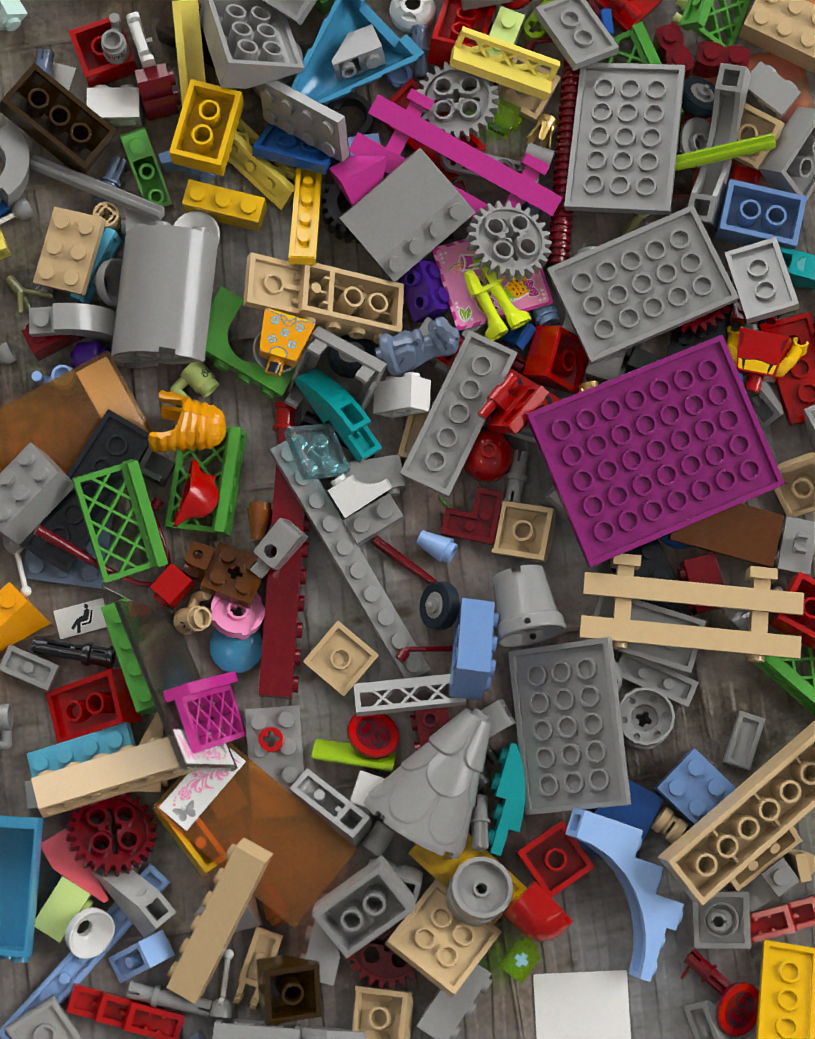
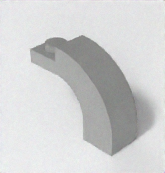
M12 121L0 128V158L5 164V168L0 175V202L3 199L8 206L15 203L23 194L30 174L28 145L23 134Z
M53 303L52 307L29 308V334L32 337L77 335L91 340H100L103 344L112 343L116 312L105 307L81 303Z

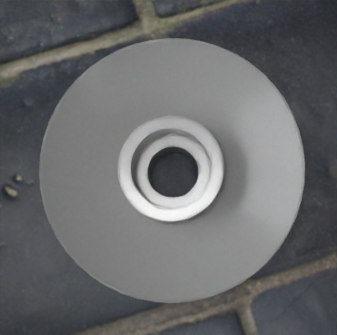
M694 117L684 123L680 132L682 153L707 147L711 127L710 122L704 118Z

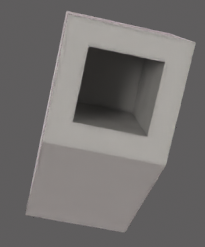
M372 24L348 33L332 59V65L338 82L386 64L382 45Z

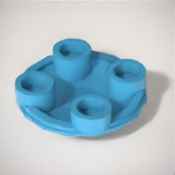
M216 629L210 640V654L214 663L222 670L243 673L252 669L260 662L263 640L259 631L250 635L246 640H239L228 637Z

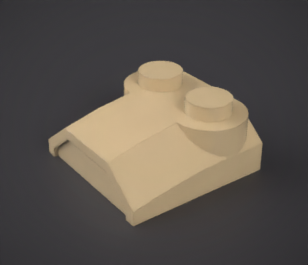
M745 103L737 141L770 133L774 134L777 141L785 124ZM770 150L733 159L758 170Z
M811 452L777 465L785 485L775 488L774 491L786 516L797 517L815 510V453Z
M502 501V509L492 553L526 559L534 563H546L554 535L556 510L549 507Z
M355 986L356 997L352 1030L367 1032L366 1039H410L414 1007L412 992Z

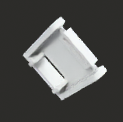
M129 13L126 16L127 23L142 67L155 66L156 62L149 46L154 44L152 37L146 39L139 13Z

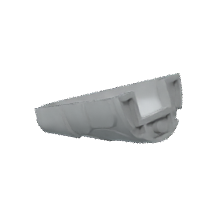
M465 708L431 735L425 745L404 760L400 767L373 788L364 800V805L375 816L380 812L383 815V823L407 839L442 856L446 851L450 852L449 857L451 859H458L466 846L472 809L476 801L480 772L484 770L491 722L487 720L489 715L477 708H474L473 711Z

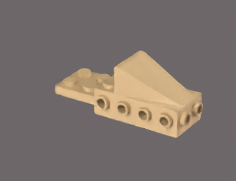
M251 252L247 256L243 306L264 311L266 307L315 322L314 331L320 326L338 337L349 335L354 339L364 338L379 344L380 334L388 333L393 337L402 332L404 284L316 263V265L289 264V261Z

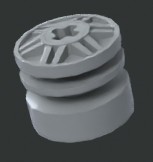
M648 687L634 689L626 694L619 703L624 744L630 748L637 750L653 749L664 741L673 728L675 720L673 705L668 697L657 689ZM647 716L646 721L649 724H645L643 727L639 726V720L636 717Z

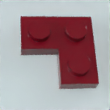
M477 487L472 513L446 508L440 535L493 546L504 492Z

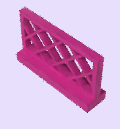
M235 671L189 682L163 691L166 703L174 700L176 702L192 754L247 736L230 685L238 682Z

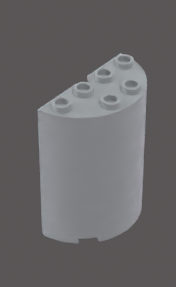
M155 221L154 225L135 224L134 228L126 233L111 349V361L124 369L158 366V363L174 365L204 362L218 236L208 233L209 230L205 227L195 226L193 228L171 226L170 223L165 221Z

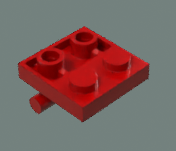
M593 0L600 10L611 8L612 21L623 32L633 29L632 25L643 21L663 2V0Z
M510 373L501 385H496L488 395V401L477 414L483 420H486L496 408L497 411L485 426L491 432L516 434L527 426L526 414L540 409L544 404L543 399L549 392L542 385H517L510 394L509 391L519 380L514 373Z

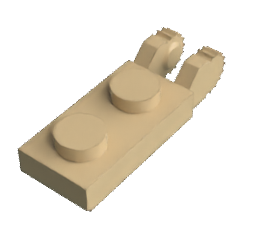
M258 926L256 927L238 979L240 983L233 1003L240 1004L244 996L246 984L256 987L250 1001V1009L256 1010L259 1002L257 959L277 956L283 935Z

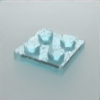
M331 423L289 427L284 431L303 480L346 475L351 470Z

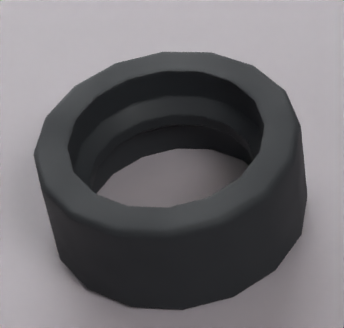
M350 93L328 104L327 107L335 112L346 106H355L363 112L365 121L362 128L354 132H347V142L348 137L356 136L357 132L362 135L371 134L374 116L368 114L371 104L365 97L357 93Z

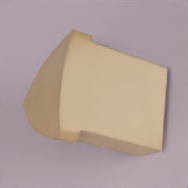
M790 850L788 852L790 867L800 879L799 882L812 881L811 875L815 872V855L803 850Z

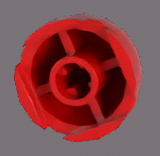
M482 429L463 469L478 482L491 483L499 481L508 473L513 463L514 451L511 442L503 433Z

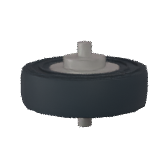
M700 77L686 78L684 80L682 108L696 117L712 118L715 85Z
M349 335L340 337L375 357V348L370 340L364 338L354 339ZM329 348V365L332 370L341 377L354 378L363 365L336 349Z
M435 581L429 584L423 591L420 599L419 609L423 623L430 629L446 630L450 628L456 621L459 613V594L456 588L448 582Z

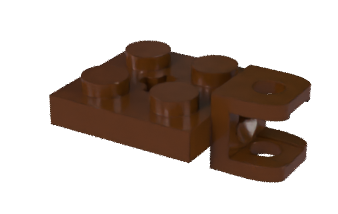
M197 542L191 543L184 559L183 573L189 578L201 582L200 591L248 609L251 608L263 578L261 579L250 570V567L258 559L257 555L219 542L217 548ZM237 571L242 577H236L235 580L231 579L229 572Z

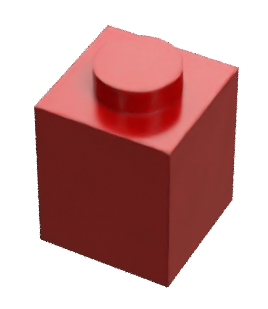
M171 563L150 588L155 592L153 598L164 608L169 604L175 609L196 584Z

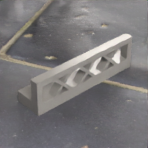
M450 674L353 684L357 717L466 705V698H447L451 697L449 696Z

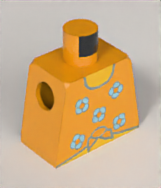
M265 307L259 356L268 359L265 373L274 377H281L284 364L296 367L314 332L315 322Z

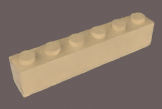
M173 733V735L165 738H151L142 745L122 747L119 752L109 755L106 753L98 754L92 760L86 762H72L63 769L42 771L36 777L31 778L38 809L42 817L46 818L202 770L206 766L205 764L186 763L177 738Z
M243 838L237 845L233 843L225 855V859L228 862L225 868L221 867L213 880L217 885L213 892L209 891L201 905L205 909L202 915L198 914L190 927L194 932L190 939L186 938L179 949V953L182 956L179 962L175 961L167 974L171 979L166 988L194 1004L203 996L273 853L246 838Z

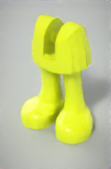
M488 267L480 268L483 277L487 281V284L482 286L479 277L473 269H470L463 273L464 281L470 298L477 299L487 317L488 329L485 332L486 338L495 341L509 331L490 299V292L503 310L511 330H515L531 320L528 312L518 310L509 300L501 284L504 280L503 277L497 280L496 272L493 271L492 274L487 275Z

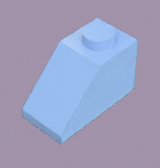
M161 930L108 959L119 982L122 983L175 954L171 948L170 941L167 939L164 931Z

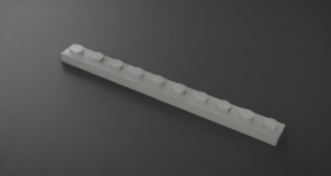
M294 437L271 448L269 453L403 679L419 677L431 670L421 652H409L410 655L404 663L399 662L395 658L401 648L416 647L417 645Z

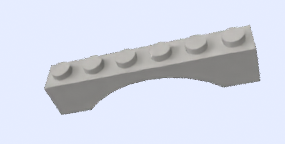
M720 64L706 148L737 141L752 76L746 66ZM732 159L701 165L699 175L690 195L688 207L694 205L703 225L706 227L717 228Z

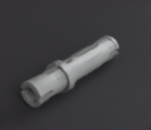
M134 981L130 982L126 999L150 1003V1006L155 1008L159 1005L209 1017L213 999L200 998L194 1004L171 990L162 989V985L156 984L154 987Z

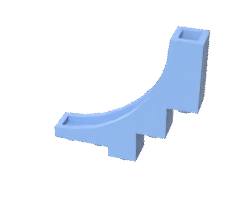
M573 808L565 835L583 842L599 854L615 873L624 889L631 910L633 924V954L628 974L651 982V978L657 969V958L660 948H662L665 942L666 928L676 931L683 917L682 909L684 904L656 894L657 888L662 882L664 867L635 858L636 852L642 844L641 836L643 830L586 810Z

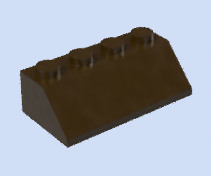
M36 63L29 67L0 101V112L68 168L86 174L98 160L117 133L113 126Z

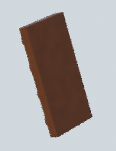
M740 503L669 533L668 540L772 568L785 515Z

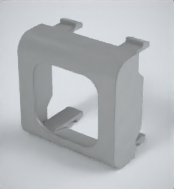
M318 326L312 333L300 357L288 388L291 394L284 403L297 409L302 400L308 402L294 379L316 368L322 352L329 345L363 365L354 378L363 382L364 385L360 394L353 398L365 412L386 369L387 363Z

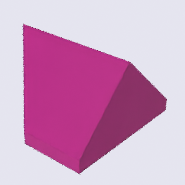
M350 156L343 162H339L329 168L330 173L351 207L383 180L388 156Z

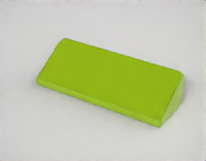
M316 739L311 757L314 760L391 772L393 771L396 753L394 751L390 756L382 759H370L359 754L350 743Z

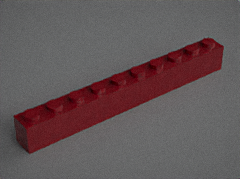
M279 427L278 445L294 437L314 471L315 463H310L311 453H316V437H312L311 429ZM276 465L271 528L279 518L290 520L302 532H310L311 522ZM304 542L280 570L271 568L268 571L259 682L260 697L293 699V693H298L299 676H294L295 665L300 666L301 649H296L297 638L302 639L303 622H298L299 612H304L305 596L300 595L301 585H306L307 569H302L303 558H308L309 542ZM275 546L271 550V555L273 557H275L277 554V549Z

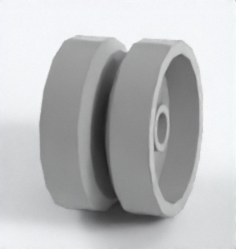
M483 856L470 858L459 866L448 883L446 899L450 911L455 918L467 925L477 927L490 924L503 913L512 899L513 884L511 876L506 868L495 859Z

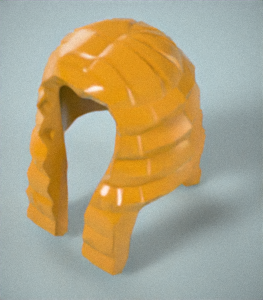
M161 390L159 392L160 402L179 405L182 408L168 405L161 407L162 419L178 423L170 431L150 432L148 442L151 451L162 453L171 451L174 453L177 450L185 452L187 449L194 451L197 448L202 451L205 448L212 449L222 442L226 434V420L222 410L206 402L192 401L190 397H184L182 394H176L172 391L166 392Z

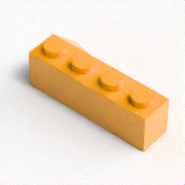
M8 582L0 590V653L7 650L9 644L14 645L19 641H23L30 637L31 634L51 625L46 617L11 582Z

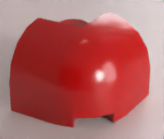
M535 881L518 897L516 896L503 911V915L523 935L539 942L554 940L574 922Z

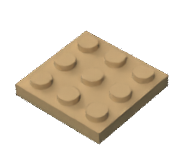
M435 879L416 903L414 911L404 918L385 945L453 998L502 931L492 923L476 927L464 924L455 918L447 904V888Z

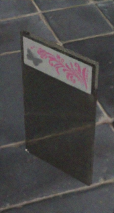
M123 600L115 601L114 604L181 770L235 771L238 769L228 743L192 754L175 700L167 703L165 701L163 691L201 680L184 636L174 626L173 619L175 614L173 610Z

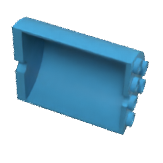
M0 816V960L11 959V962H28V957H32L44 818Z

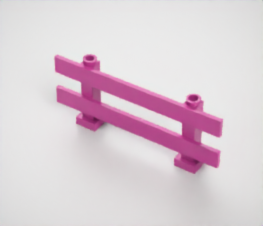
M411 88L406 97L410 101L407 109L378 94L368 114L395 128L386 147L357 132L348 149L350 153L356 156H388L383 176L386 178L406 160L400 154L409 137L510 192L503 207L507 201H510L513 208L518 203L522 207L524 201L553 216L563 198L535 182L539 174L544 176L550 165L526 153L521 161V164L525 165L520 174L420 118L424 109L429 112L435 101ZM454 186L476 212L469 219L472 220L480 208L485 209L486 203Z

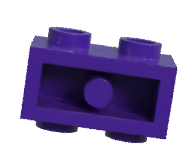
M420 260L398 279L399 283L404 284L403 294L414 322H424L427 317L434 320L451 310L448 302L450 296L443 286L440 269L435 261Z

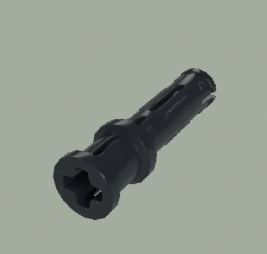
M35 636L31 646V651L34 654L38 653L81 661L84 666L93 664L104 666L107 670L113 669L116 659L114 646H110V648L95 646L93 642L82 645Z

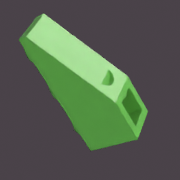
M145 127L120 135L142 198L163 207L171 205L172 201Z

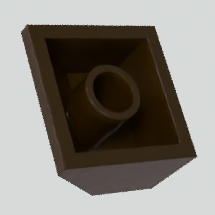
M287 955L257 959L259 1010L266 1025L322 1017L318 961Z

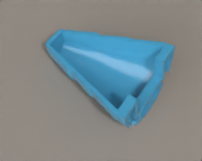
M335 0L328 17L323 21L312 48L308 49L302 62L304 66L303 72L297 73L291 88L322 105H326L349 95L352 90L377 81L381 76L415 62L424 52L407 34L400 39L366 4L367 0ZM372 24L382 45L386 64L338 82L332 65V59L348 33Z

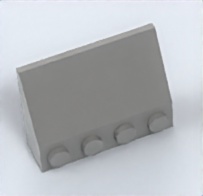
M203 0L199 13L200 23L220 87L247 89L303 72L304 66L286 16L260 0Z
M419 148L339 218L395 283L476 212L425 152Z

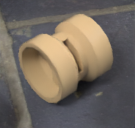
M101 202L94 208L93 215L106 220L104 231L106 227L116 232L121 229L122 217L115 204Z
M665 806L657 815L650 828L656 833L661 832L665 835V840L673 844L681 837L689 823L683 818H677L673 810Z

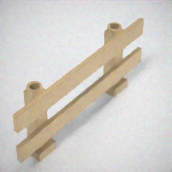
M620 554L611 558L610 568H616V575L593 572L584 573L583 594L614 597L612 618L581 615L579 638L597 639L612 637V644L615 649H627L628 643L742 653L747 654L748 661L759 663L764 662L765 656L800 659L801 636L768 633L769 612L803 615L804 593L770 590L771 583L778 579V569L750 566L746 570L745 581H751V588L634 577V570H638L641 566V555ZM632 599L750 610L748 631L630 620Z

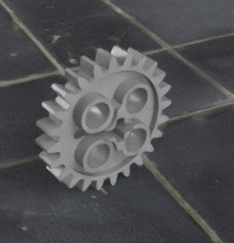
M444 62L443 70L435 66V75L427 72V81L420 80L421 89L416 90L437 101L436 104L432 105L429 112L424 109L421 118L459 140L461 136H464L467 141H470L471 133L480 137L479 129L487 131V122L494 123L493 114L498 113V106L496 105L499 104L497 86H493L494 82L450 67L447 62ZM467 87L475 88L473 91H465ZM442 88L449 89L447 92L444 93L439 92V90ZM467 111H475L473 115H465ZM441 112H449L447 116H439Z
M497 201L494 207L488 203L485 209L480 208L477 214L473 216L467 228L469 234L466 237V241L470 242L467 250L475 251L471 259H480L479 268L488 267L487 275L492 274L494 271L497 273V280H500L502 275H506L508 282L512 280L513 276L516 277L518 282H521L524 276L529 280L533 273L538 274L548 261L547 258L551 253L549 247L552 241L546 239L550 232L542 231L545 222L537 223L536 220L539 215L536 214L531 217L529 215V207L522 211L520 203L513 208L510 201H507L504 207L500 201Z

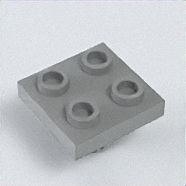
M719 891L703 906L692 901L694 949L752 948L749 891Z

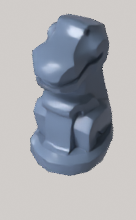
M438 317L436 321L432 320L429 322L428 331L430 334L423 336L420 329H414L412 332L403 331L393 337L388 333L380 334V347L375 348L376 356L379 360L387 363L386 367L391 375L401 376L430 359L451 356L456 353L460 340L458 329L453 328L444 317Z

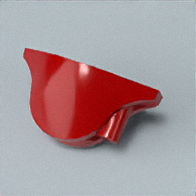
M192 459L183 496L172 525L173 527H178L183 521L207 516L218 503V490L214 484L216 476L203 473L198 461Z

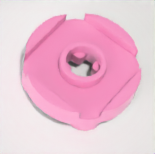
M257 593L251 608L248 609L214 596L210 608L212 626L228 637L239 640L248 639L250 635L259 630L264 620L265 608L261 603V597ZM238 607L242 608L243 615L235 616L230 610H236Z

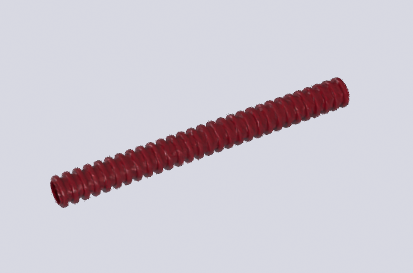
M566 59L563 61L564 68L562 69L563 76L561 80L563 83L561 84L562 91L560 92L562 98L560 99L561 106L559 107L560 114L558 115L560 121L558 122L559 129L557 130L558 137L556 138L558 144L556 145L557 152L555 153V158L557 159L554 161L556 167L554 168L555 175L553 176V181L555 182L552 185L554 189L552 192L563 198L553 216L550 215V220L552 221L549 223L551 228L549 230L551 236L549 241H552V244L549 247L551 253L546 263L548 268L570 259L568 253L571 250L568 245L571 244V239L569 238L572 236L570 229L573 226L571 223L573 215L571 214L574 211H565L564 204L580 68L573 71Z

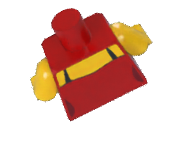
M731 326L727 327L728 338L726 344L738 373L747 377L745 390L754 394L760 393L763 380L775 382L777 377L784 376L796 365L800 357L806 354L809 345L808 341L804 345L797 344L798 337H795L793 343H791V338L788 336L743 328V326H740L739 331L733 332L731 331Z

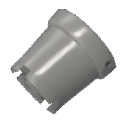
M541 565L520 566L521 571L513 573L510 568L492 577L496 612L499 614L495 633L497 644L502 647H522L538 644L558 637L566 630V622L563 615L557 610L546 574ZM533 634L536 635V638L534 640L530 638V636Z

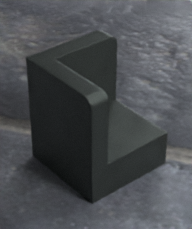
M640 343L634 347L627 362L625 373L656 362L659 356L641 349L643 343Z
M148 447L139 466L143 478L164 488L175 468V462L151 451L150 447Z

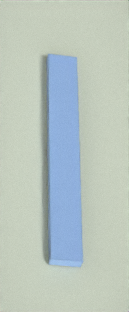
M151 863L140 874L141 877L161 893L171 883ZM116 902L107 910L115 924V933L110 945L101 954L89 959L79 958L70 951L1 1027L0 1037L2 1039H11L5 1030L6 1025L52 994H54L61 1005L70 995L73 983L80 984L133 925Z

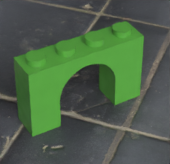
M221 286L211 301L205 356L214 361L213 365L224 372H227L229 369L237 374L236 378L242 383L249 386L252 383L261 388L259 392L270 399L274 397L280 398L288 387L296 367L289 372L281 374V377H274L265 373V370L258 363L246 362L234 354L228 342V330L244 299Z
M128 598L101 607L136 712L147 716L157 712L158 709L171 707L170 703L165 701L163 683L157 678L141 636V632L144 629L136 606Z

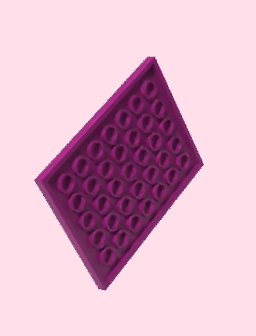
M723 334L526 414L527 422L588 567L785 485Z

